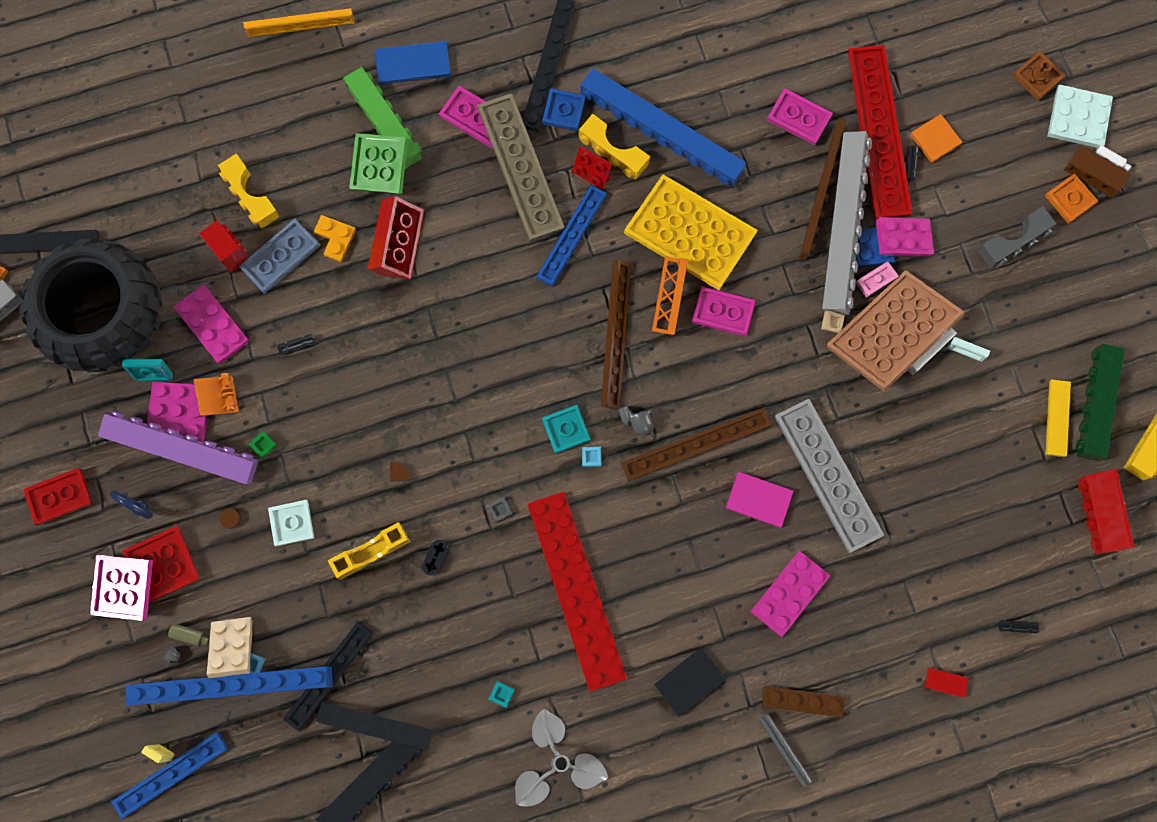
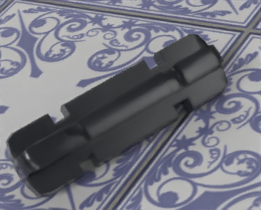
M910 145L907 150V181H914L916 179L918 146Z
M308 334L304 338L299 337L287 341L286 344H278L277 348L279 353L283 355L288 353V351L292 352L305 348V345H314L315 340L312 334Z
M1002 620L999 621V630L1005 632L1010 630V632L1039 633V623Z

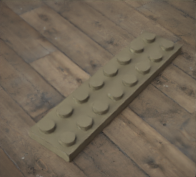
M512 93L478 104L477 109L529 241L564 230V224Z

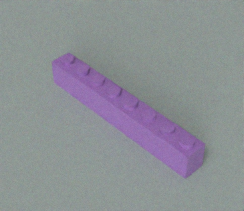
M112 411V413L104 414L98 433L99 437L244 484L251 483L258 460L253 459L251 454L242 453L241 455L235 453V449L230 447L219 448L216 447L217 444L214 442L205 441L204 443L198 441L196 436L179 435L180 432L177 430L168 429L167 431L161 429L159 424L142 423L143 420L140 418L131 417L130 419L124 417L122 412Z

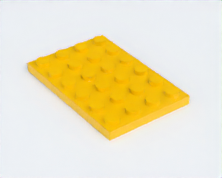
M662 175L625 228L624 234L664 258L688 259L687 272L720 290L758 230L674 180Z

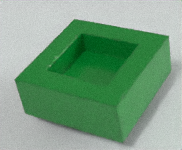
M264 431L249 443L262 459L277 447Z

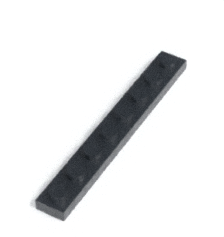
M557 0L522 120L525 128L536 132L540 130L549 91L554 82L576 6V1Z

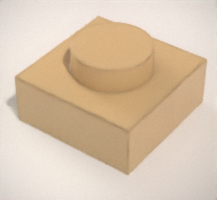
M825 311L821 329L838 334L842 330L845 315Z

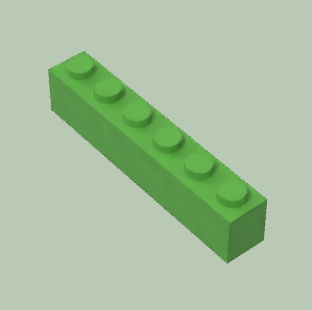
M360 67L345 76L343 79L346 87L379 135L406 137L409 139L405 169L421 160V147L417 141H412V134L407 127L403 128L400 116L392 112L393 107L389 100L383 99V92L380 87L372 83L374 79L368 71L365 72Z

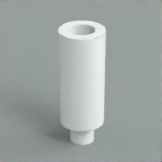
M1102 145L1095 151V154L1107 158L1109 162L1124 168L1126 172L1131 168V165L1126 163L1127 159Z

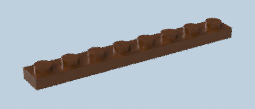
M838 118L834 128L799 258L804 260L807 259L809 254H813L815 244L812 242L813 238H817L820 227L817 226L818 220H822L824 215L822 205L827 203L829 193H826L827 187H831L834 178L831 176V172L836 170L838 160H835L836 154L839 155L842 149L840 139L843 138V134L847 130V127H844L846 120Z
M619 259L613 260L601 399V406L612 410L620 409L631 264Z
M761 408L621 462V465L629 482L771 426L765 409Z

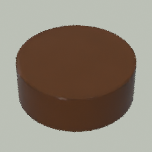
M226 509L221 513L220 523L225 528L233 529L240 524L241 516L236 510Z

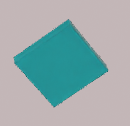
M123 359L122 366L135 381L173 380V373L162 359Z
M578 405L542 418L555 454L591 441Z

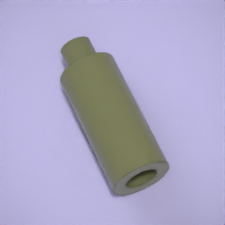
M172 624L168 633L169 638L198 647L201 644L208 646L210 638L205 637L203 632L177 624Z

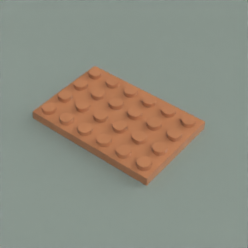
M905 270L828 342L827 348L885 392L964 316V311Z

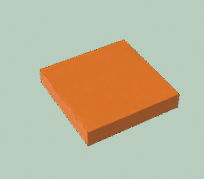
M941 114L910 134L931 163L962 144L960 138Z
M1075 173L1045 195L1047 200L1068 224L1098 202L1097 198Z

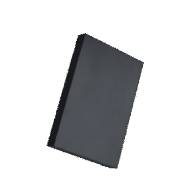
M699 648L654 685L677 716L680 717L726 679L704 650Z

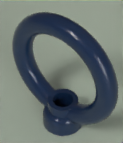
M115 490L110 492L112 499L131 510L133 514L146 519L153 517V513L149 510L146 502L142 500L134 501Z

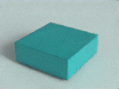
M497 681L488 700L507 708L515 689Z

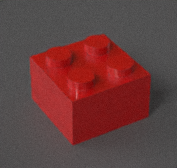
M216 220L199 233L230 273L237 270L248 259L245 255L248 252L225 223L221 225Z

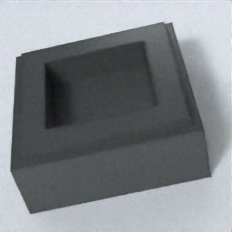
M505 497L487 505L495 523L513 515Z

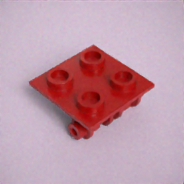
M579 146L572 173L603 190L606 181L608 182L611 178L609 172L612 163Z

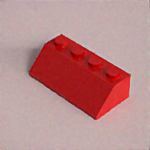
M396 196L381 201L368 270L382 276L411 279L424 209Z
M1117 469L1079 478L1078 489L1083 496L1082 507L1087 515L1086 525L1091 533V547L1095 551V555L1135 548Z

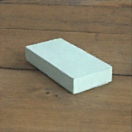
M953 337L947 345L948 349L980 362L985 360L990 353L987 349L957 337Z

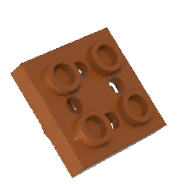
M1039 51L1014 72L1012 76L1038 101L1066 75Z

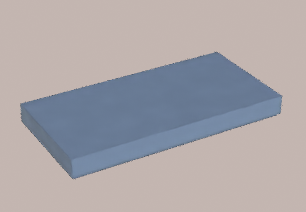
M295 218L244 261L239 268L265 294L321 245Z

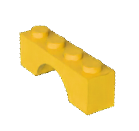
M592 114L579 129L580 141L594 148L598 155L606 157L614 167L618 166L622 169L627 177H632L636 180L649 165L650 156L637 146L626 150L613 147L606 138L607 124Z
M237 153L218 165L221 170L219 175L225 183L229 181L231 186L228 188L234 196L238 195L241 200L238 202L244 211L249 210L251 214L248 217L254 225L258 223L262 229L280 217L266 196L253 197L246 193V182L251 174Z
M398 522L381 531L379 535L367 543L344 551L329 559L328 562L336 578L342 580L410 543V540L402 525Z

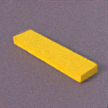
M1049 381L1045 455L1067 457L1071 382Z

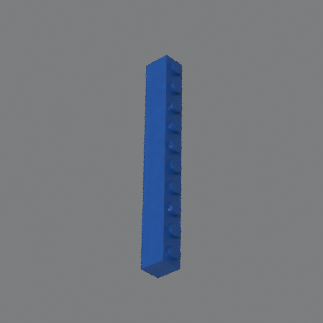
M592 68L581 83L580 93L585 95L587 100H592L600 108L609 110L616 118H622L632 128H638L645 136L657 140L661 146L672 149L677 156L685 157L692 165L704 169L708 175H714L719 178L720 182L724 185L733 187L743 173L746 166L745 161Z
M325 666L216 678L125 685L126 706L333 687L332 667Z

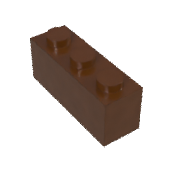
M1082 145L1074 152L1064 168L1066 172L1072 175L1075 173L1080 180L1111 198L1121 190L1130 175L1124 168L1114 165L1107 158L1095 154L1091 149Z

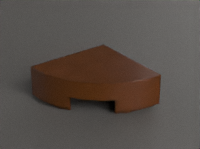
M390 462L391 482L411 481L410 475L403 465L397 462Z

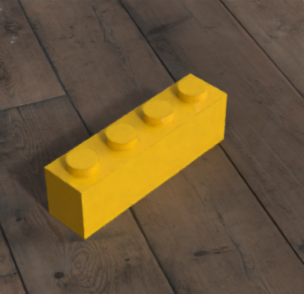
M1157 413L1123 467L1143 481L1154 478L1157 475Z

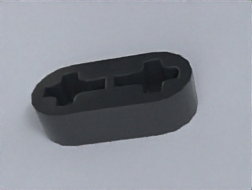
M436 540L432 543L423 562V571L428 576H436L440 572L448 555L449 547L443 540ZM440 544H443L442 547L445 549V551L440 552L438 557H435L437 553L435 546H440ZM436 559L434 565L437 569L428 572L427 564H432L433 560Z

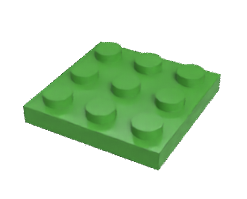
M356 133L349 189L402 194L409 139L406 137Z

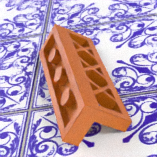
M665 257L652 327L654 332L675 335L688 259ZM668 261L679 263L678 271L673 275L667 270ZM666 272H667V274L669 275V277L665 280V276H666ZM671 279L675 284V290L668 294L663 287L664 283ZM664 291L666 296L662 298V293ZM668 297L672 306L671 309L664 312L660 304L661 301ZM660 310L663 314L658 317ZM663 316L669 322L667 330L656 328L657 321Z

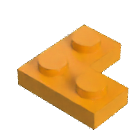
M321 215L314 233L330 239L324 251V256L342 263L356 228Z

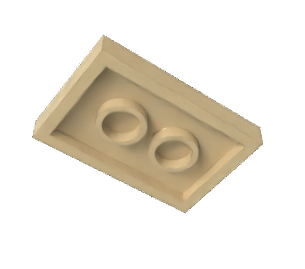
M251 617L211 622L207 665L208 678L250 673L253 626Z

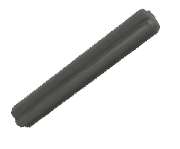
M764 714L761 716L759 721L803 787L810 785L812 779L770 715Z

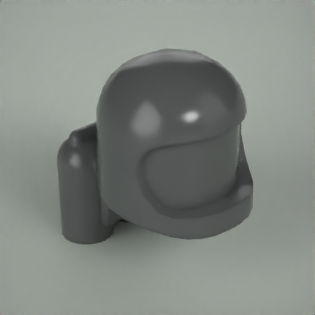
M628 406L618 409L622 422L627 426L631 422L633 430L638 435H646L653 431L654 424L650 415L652 413L651 409L637 414H633L631 409H628Z

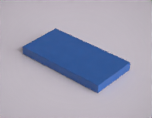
M447 41L375 49L379 85L451 77Z

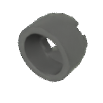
M172 647L162 660L170 665H174L180 660L181 656L179 651Z

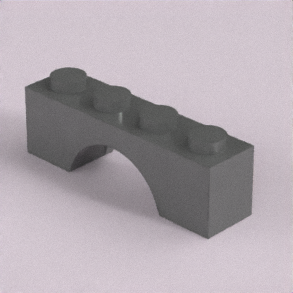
M1042 206L1022 221L1023 235L1020 239L1007 240L997 235L978 249V253L990 269L996 265L1000 267L1008 261L1007 258L1009 256L1016 257L1023 251V247L1027 246L1029 248L1038 242L1037 238L1040 236L1045 238L1053 232L1051 229L1056 223Z

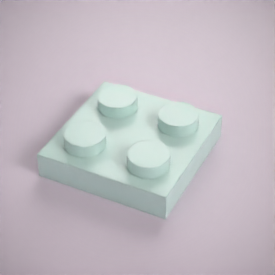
M308 500L268 508L275 547L315 539Z

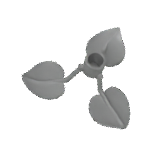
M543 709L536 716L532 726V737L539 747L550 745L555 754L551 761L552 769L541 777L534 771H526L518 777L515 785V802L519 806L528 807L541 803L549 793V785L543 780L555 771L565 772L568 768L574 769L571 773V779L581 789L593 788L608 779L607 772L602 763L590 754L577 755L574 765L570 764L566 756L559 755L553 743L562 741L565 735V726L559 717L546 709Z

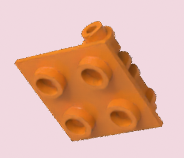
M228 373L220 374L221 377L194 379L200 416L239 412L233 377L229 376Z

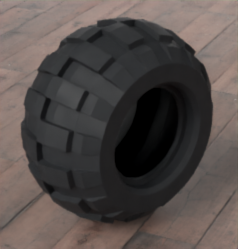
M79 239L70 246L68 244L57 246L52 249V255L45 260L40 258L32 269L35 272L31 279L25 280L21 293L25 298L22 305H20L22 322L27 327L26 333L34 347L52 362L72 371H86L88 373L105 372L111 366L122 367L123 359H132V356L138 351L143 353L151 344L149 338L153 331H158L161 322V315L158 311L159 307H162V298L154 273L136 253L112 241L103 240V242H98L96 239ZM98 285H111L119 288L121 293L120 304L111 321L93 333L80 335L72 321L73 307L79 296L86 290Z

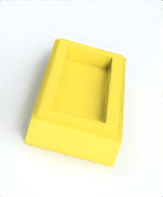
M161 744L147 745L141 752L157 763L172 761L175 756L172 751Z

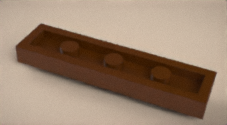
M764 686L762 707L843 718L845 697Z

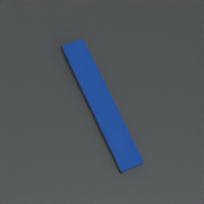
M590 185L537 274L536 279L551 287L554 286L605 200L606 192Z
M216 732L111 802L120 818L124 819L229 748L221 734Z

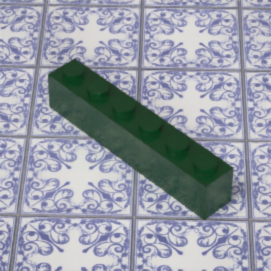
M1101 344L1092 351L1091 359L1093 363L1088 371L1090 380L1085 389L1087 398L1082 407L1083 421L1079 425L1080 439L1076 443L1077 457L1098 462L1107 459L1125 353L1124 348Z

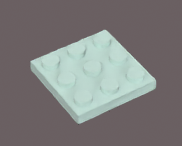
M1058 85L1047 137L1096 148L1100 145L1104 146L1113 96Z

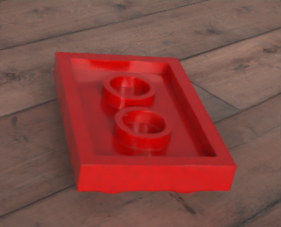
M81 468L73 469L23 489L34 525L36 526L93 504Z

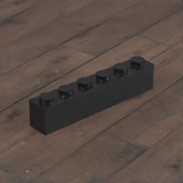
M392 742L315 820L317 822H350L353 819L355 822L364 813L361 809L366 804L371 806L378 799L376 794L381 789L384 791L388 789L393 783L391 779L396 774L400 776L408 768L406 764L411 759L415 761L423 752L419 748Z

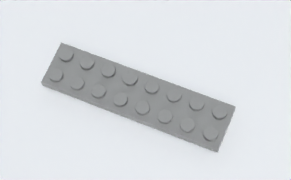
M810 399L775 415L774 417L848 553L884 536Z

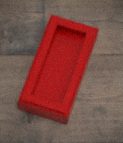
M928 668L924 688L965 698L969 678Z

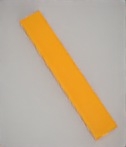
M350 8L243 23L248 37L354 24L355 21Z

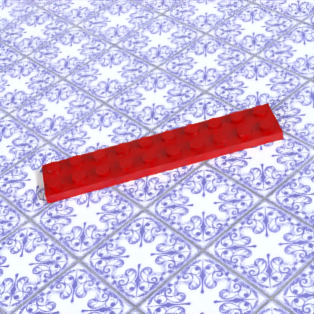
M885 45L849 48L848 58L860 131H866L868 137L872 140V147L868 150L870 164L869 167H866L874 220L879 217H911L913 212Z
M564 491L527 503L589 692L626 680L627 676Z

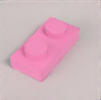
M886 262L857 280L856 284L867 298L896 280L899 276L889 262Z

